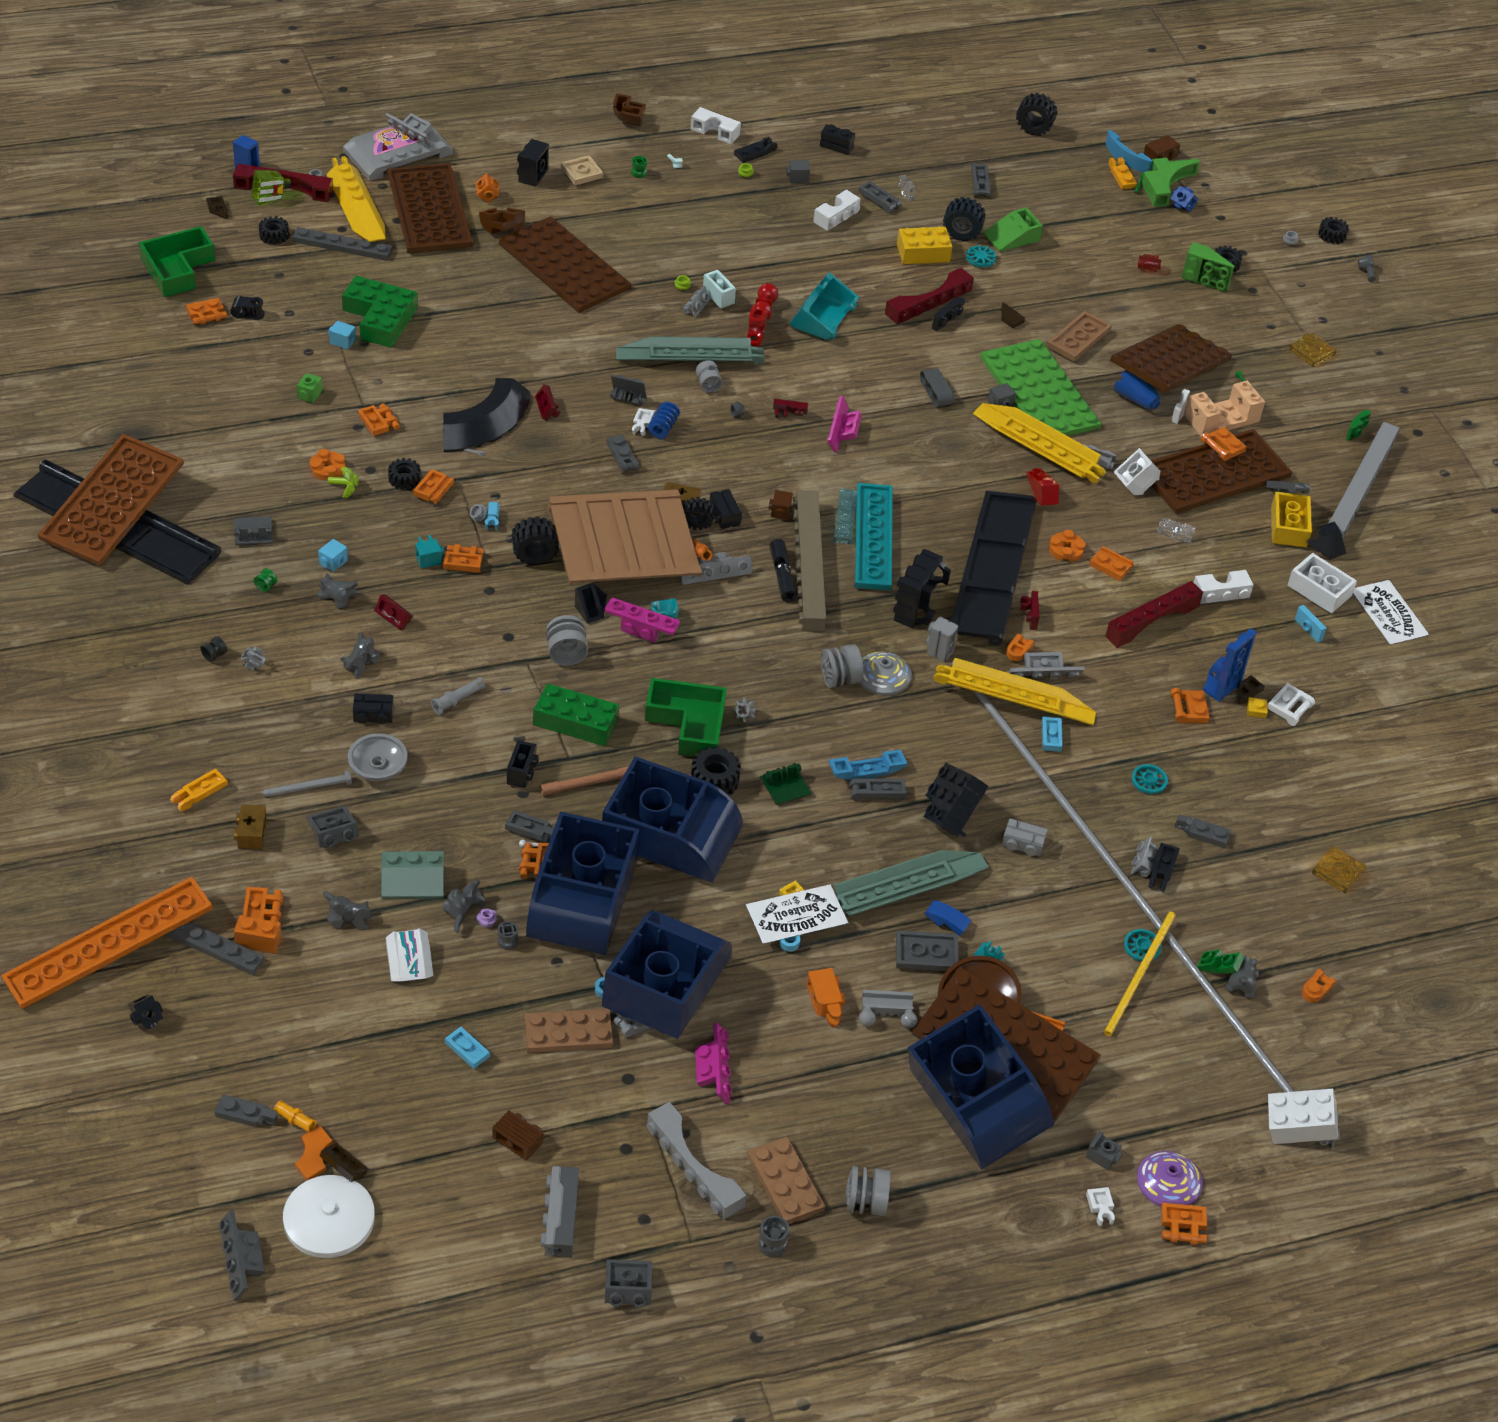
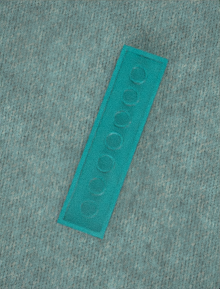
M857 483L855 588L891 591L892 485Z

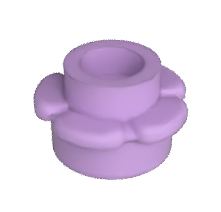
M486 908L477 914V920L482 927H492L497 921V913L494 910Z

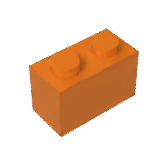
M240 915L234 929L235 943L251 950L277 953L282 939L281 922Z

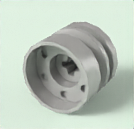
M572 615L559 616L549 622L546 627V635L551 660L563 666L574 665L583 661L588 655L589 650L584 622Z
M855 644L841 646L840 651L836 647L831 648V650H822L820 657L821 670L828 688L836 687V685L843 686L844 680L848 685L862 682L864 675L863 662L860 651Z
M852 1166L846 1185L845 1200L847 1212L853 1213L855 1203L859 1204L858 1213L862 1214L866 1204L870 1205L871 1215L885 1217L889 1199L890 1170L875 1168L873 1177L869 1178L867 1167H863L862 1176L860 1177L858 1176V1166Z

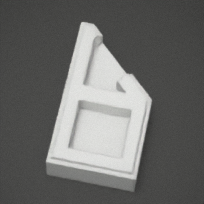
M1184 389L1182 391L1180 402L1174 408L1173 423L1178 424L1184 416L1190 393L1189 390Z

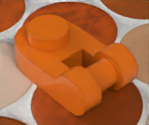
M1018 633L1008 645L1006 656L1012 661H1021L1024 659V654L1033 649L1035 641L1027 640Z
M1319 968L1304 984L1301 995L1308 1002H1318L1335 986L1337 980L1333 977L1329 978Z

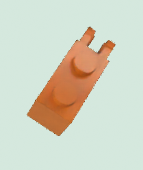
M832 968L808 971L806 985L815 1013L821 1017L826 1016L828 1024L836 1028L840 1025L842 1005L845 1004L844 993L839 990V978L837 975H834Z

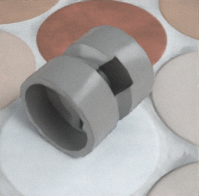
M706 360L698 364L696 374L702 390L707 393L718 391L722 387L723 382L716 363Z

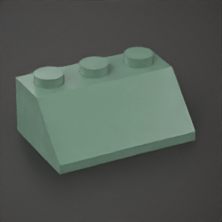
M444 851L382 852V899H444Z

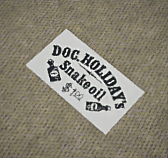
M1390 580L1354 588L1353 594L1389 644L1429 635Z
M831 884L746 904L763 944L848 923Z

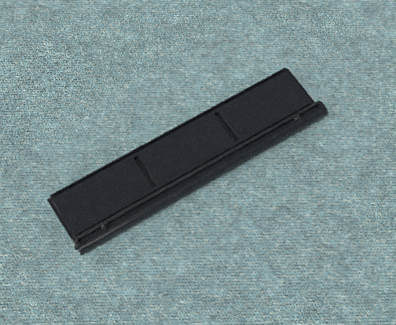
M45 459L40 463V472L20 487L13 496L54 516L85 478ZM149 510L143 513L115 547L186 585L192 582L221 553L220 546Z
M995 491L985 492L951 619L952 623L958 625V635L989 638V643L994 646L1002 644L1037 499L1034 496Z

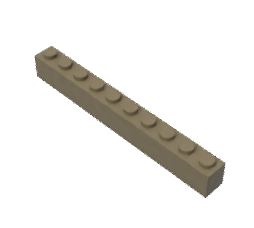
M797 490L796 497H793V508H796L793 512V520H797V522H794V533H797L795 534V545H798L795 549V558H799V560H796V571H799L797 573V584H800L797 587V597H801V599H798V610H801L799 612V623H802V631L824 632L826 608L819 493L813 490Z

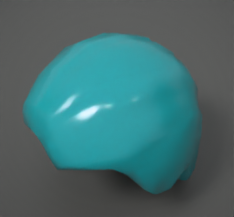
M675 598L653 601L651 603V611L677 619L679 606Z

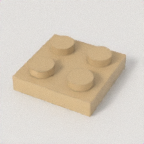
M590 155L561 162V169L574 185L603 178L602 170Z

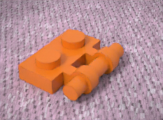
M219 298L186 304V310L193 325H204L206 322L214 320L218 322L221 319L227 318V313L224 311Z
M381 404L379 409L372 405L358 410V416L372 436L389 432V426L393 427L394 430L400 429L399 420L396 416L392 415V410L385 404Z
M461 544L447 545L443 569L480 573L484 548H477V546L472 545L471 547H464Z
M539 842L538 848H532L533 845L531 843H525L521 852L523 859L519 865L520 877L522 879H527L530 872H534V879L537 878L549 843ZM536 858V863L530 862V860Z
M247 887L243 916L279 922L282 915L280 907L283 905L284 900L282 891L277 889L273 895L268 894V888ZM266 904H271L272 909H266Z
M1162 1202L1161 1226L1170 1227V1231L1162 1230L1161 1239L1170 1240V1242L1174 1243L1186 1241L1193 1245L1207 1243V1235L1199 1234L1198 1231H1205L1207 1228L1206 1207ZM1179 1228L1190 1229V1233L1179 1232Z

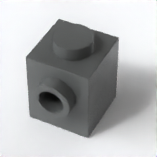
M790 160L789 167H786V176H789L790 183H809V161Z
M1008 383L990 388L988 403L1013 407L1016 393Z

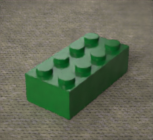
M547 683L533 709V725L606 747L619 721L620 704Z

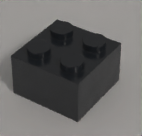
M531 139L524 146L523 151L517 157V162H519L517 169L518 182L534 187L539 184L549 170L548 143Z

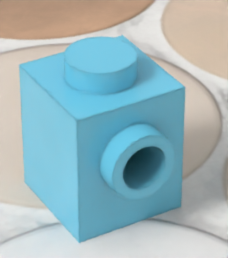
M336 321L328 331L330 344L348 350L356 341V327Z
M332 539L318 550L319 564L332 572L348 561L347 547L335 539Z

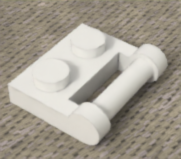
M1287 683L1268 703V709L1286 719L1288 724L1295 726L1303 713L1315 704V700L1310 695ZM1299 700L1303 702L1294 713L1289 711Z

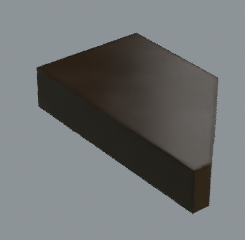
M222 196L206 198L209 213L228 219L227 209Z
M1004 302L1002 303L1001 320L1011 328H1015L1025 322V317Z
M1252 675L1238 684V704L1242 705L1248 701L1249 697L1253 698L1264 691L1265 686Z

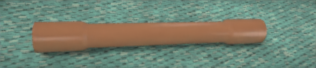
M629 766L570 780L541 784L540 791L542 796L579 787L621 780Z

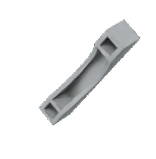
M670 1101L648 1113L646 1126L649 1133L657 1137L662 1149L669 1152L674 1164L682 1168L687 1180L694 1183L700 1196L707 1199L715 1214H719L725 1220L745 1208L747 1195L733 1179L710 1171L693 1157L683 1138L682 1116Z

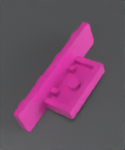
M843 395L839 396L836 411L833 415V423L830 426V434L827 437L828 445L832 447L833 452H838L840 441L851 440L857 437L862 418L860 410L848 413L849 406Z
M611 598L605 607L606 613L621 617V631L652 642H656L658 631L674 635L680 625V621L616 598Z
M715 1023L713 1024L714 1041L695 1047L697 1084L702 1087L716 1082L717 1095L725 1104H728L732 1094V1088L729 1084L731 1071L728 1066L730 1053L727 1048L729 1036L726 1029Z

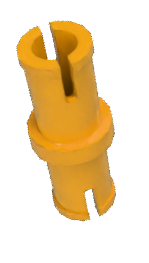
M283 1100L278 1101L274 1107V1111H277V1114L287 1119L289 1124L297 1125L307 1133L315 1129L317 1125L316 1120L303 1114L301 1109L293 1108L286 1104Z

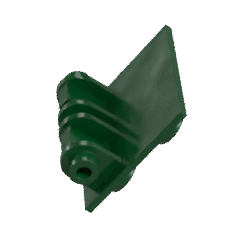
M793 763L787 766V768L782 766V769L777 768L776 770L766 771V774L760 776L776 805L812 795L799 773L802 771L800 764Z

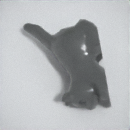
M327 573L325 578L320 580L319 586L321 590L317 592V597L320 599L332 598L338 609L348 606L349 598H355L358 595V591L355 589L358 582L334 581Z
M362 632L358 633V641L355 643L350 656L340 658L346 670L354 671L356 678L363 675L367 662L375 664L379 661L380 657L379 651L373 648V638H364Z
M479 880L468 884L463 892H460L458 888L452 890L443 905V911L449 913L452 918H456L454 923V931L456 933L459 932L463 917L472 905L484 906L483 902L486 899L484 898L483 891L477 888L480 884Z
M327 891L323 892L325 899L329 901L330 908L327 921L331 926L340 928L344 922H350L360 930L368 928L369 924L365 920L371 918L372 915L368 907V901L360 905L348 900L344 896H334Z
M1244 956L1238 972L1233 973L1225 985L1228 992L1241 990L1248 999L1255 996L1256 979L1259 976V971L1256 969L1257 959L1252 960Z

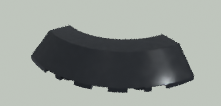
M495 378L492 392L481 403L466 410L443 413L444 452L464 451L467 447L472 446L478 448L488 441L492 443L502 438V434L507 431H512L517 426V422L524 417L526 409H528L530 391L513 378Z

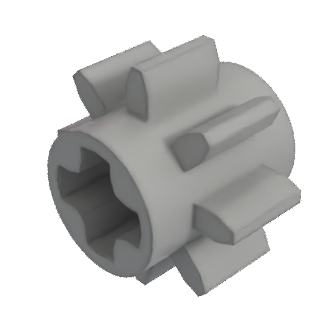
M255 646L252 649L248 647L241 656V660L244 661L242 665L252 671L254 668L260 669L265 662V657L262 656L264 651Z
M748 697L743 698V703L740 700L736 701L737 707L733 709L737 713L736 718L743 717L744 722L748 721V716L751 719L755 718L754 713L758 710L754 705L755 700L748 702Z

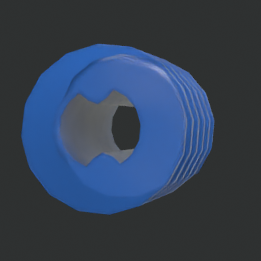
M671 402L662 403L648 424L650 434L657 439L667 437L680 415L679 407Z

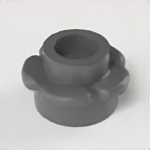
M738 401L732 403L730 406L731 415L741 418L745 412L744 405Z

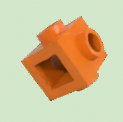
M487 173L475 183L476 194L481 200L484 199L489 203L500 194L498 181Z

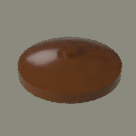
M971 956L954 963L945 972L938 987L939 995L957 969L961 967L1020 1005L1022 1003L1021 986L1014 971L1004 962L989 956Z

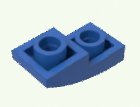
M936 900L931 903L924 913L939 927L945 923L959 936L971 922L970 918L957 909Z

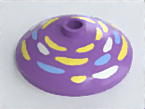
M1158 1151L1148 1155L1141 1162L1137 1172V1183L1141 1192L1149 1201L1160 1207L1162 1202L1191 1205L1198 1199L1202 1190L1203 1180L1198 1167L1189 1158L1176 1152Z

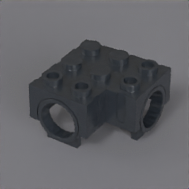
M923 549L920 555L917 554L915 556L913 565L907 567L905 576H901L897 583V587H899L895 596L897 603L893 608L895 622L912 629L916 625L925 624L928 626L936 614V611L929 607L931 593L938 583L945 585L949 583L951 569L943 562V556ZM937 567H940L943 576H935L933 574ZM918 608L926 612L927 615L924 618H917Z
M945 763L939 769L938 776L934 782L928 787V792L925 796L933 802L928 805L923 817L955 837L959 835L965 837L966 833L961 830L988 789V785L972 774Z

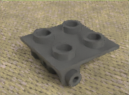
M611 374L613 390H611L610 397L618 401H622L623 398V402H625L628 396V403L631 402V404L639 406L641 404L644 405L645 399H647L644 382L639 379H628L623 375Z
M271 516L234 518L235 545L272 543Z

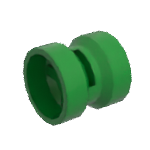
M644 156L632 158L633 167L631 168V174L636 178H643L647 175L646 167L648 161Z

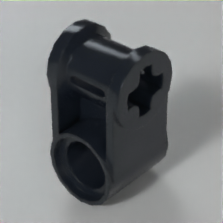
M237 296L234 298L230 313L235 318L262 319L265 316V312L262 310L263 300L260 297Z

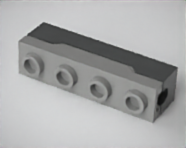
M552 1166V1175H547L546 1188H550V1194H545L544 1207L548 1208V1213L543 1214V1227H547L546 1233H542L541 1247H545V1256L572 1257L579 1168Z

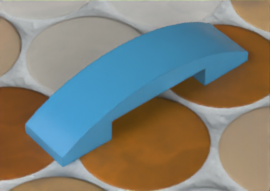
M1110 129L1108 130L1105 144L1117 160L1119 157H1123L1125 165L1142 173L1151 170L1153 160L1143 153L1136 154L1120 142L1119 135Z
M901 750L883 752L882 757L851 762H849L847 757L830 759L829 765L834 776L841 779H872L894 773L906 767L907 761Z

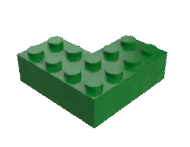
M202 226L138 242L140 259L163 297L196 289L195 275L191 267L215 261L214 244Z
M355 275L342 294V309L345 312L364 316L360 322V340L392 348L418 309V292Z
M651 678L646 702L645 721L681 726L678 755L695 757L697 753L700 754L702 749L707 750L708 747L712 749L719 747L727 688Z

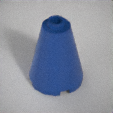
M1127 370L1121 374L1123 377L1121 381L1117 380L1114 385V391L1117 394L1148 410H1155L1160 405V396L1153 386Z

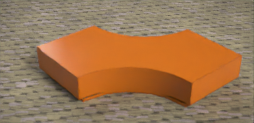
M321 1126L301 1136L305 1150L302 1157L295 1162V1168L306 1181L326 1172V1166L320 1157L321 1150L333 1145V1142Z

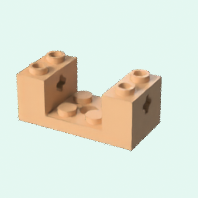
M1247 380L1233 384L1229 400L1213 403L1205 392L1190 395L1185 417L1202 437L1204 433H1211L1222 427L1231 430L1260 422L1265 401Z

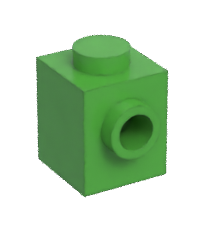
M306 373L297 384V398L310 403H314L323 391L322 378Z

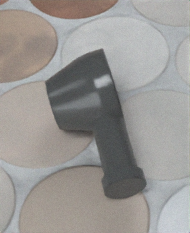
M1372 255L1359 258V269L1367 271L1368 281L1374 282L1376 276L1373 270Z

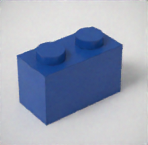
M245 135L236 139L233 142L235 169L238 164L260 167L258 141Z

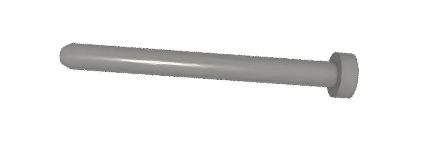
M344 771V775L265 789L263 795L270 797L345 782L347 785H350L352 780L350 771Z

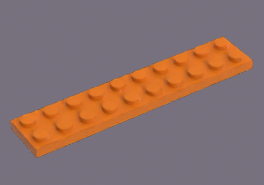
M190 877L2 974V980L22 1010L213 910L212 904L194 878Z

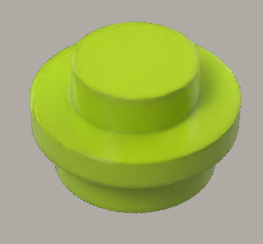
M743 163L738 168V173L742 177H749L753 175L754 169L751 164Z
M685 275L678 276L675 280V287L679 290L689 289L691 287L689 277Z

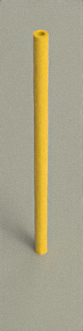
M1168 912L1104 1030L1105 1035L1111 1036L1175 919L1176 914L1174 912Z

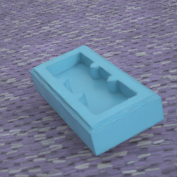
M1304 605L1299 606L1295 620L1317 643L1323 641L1327 628Z

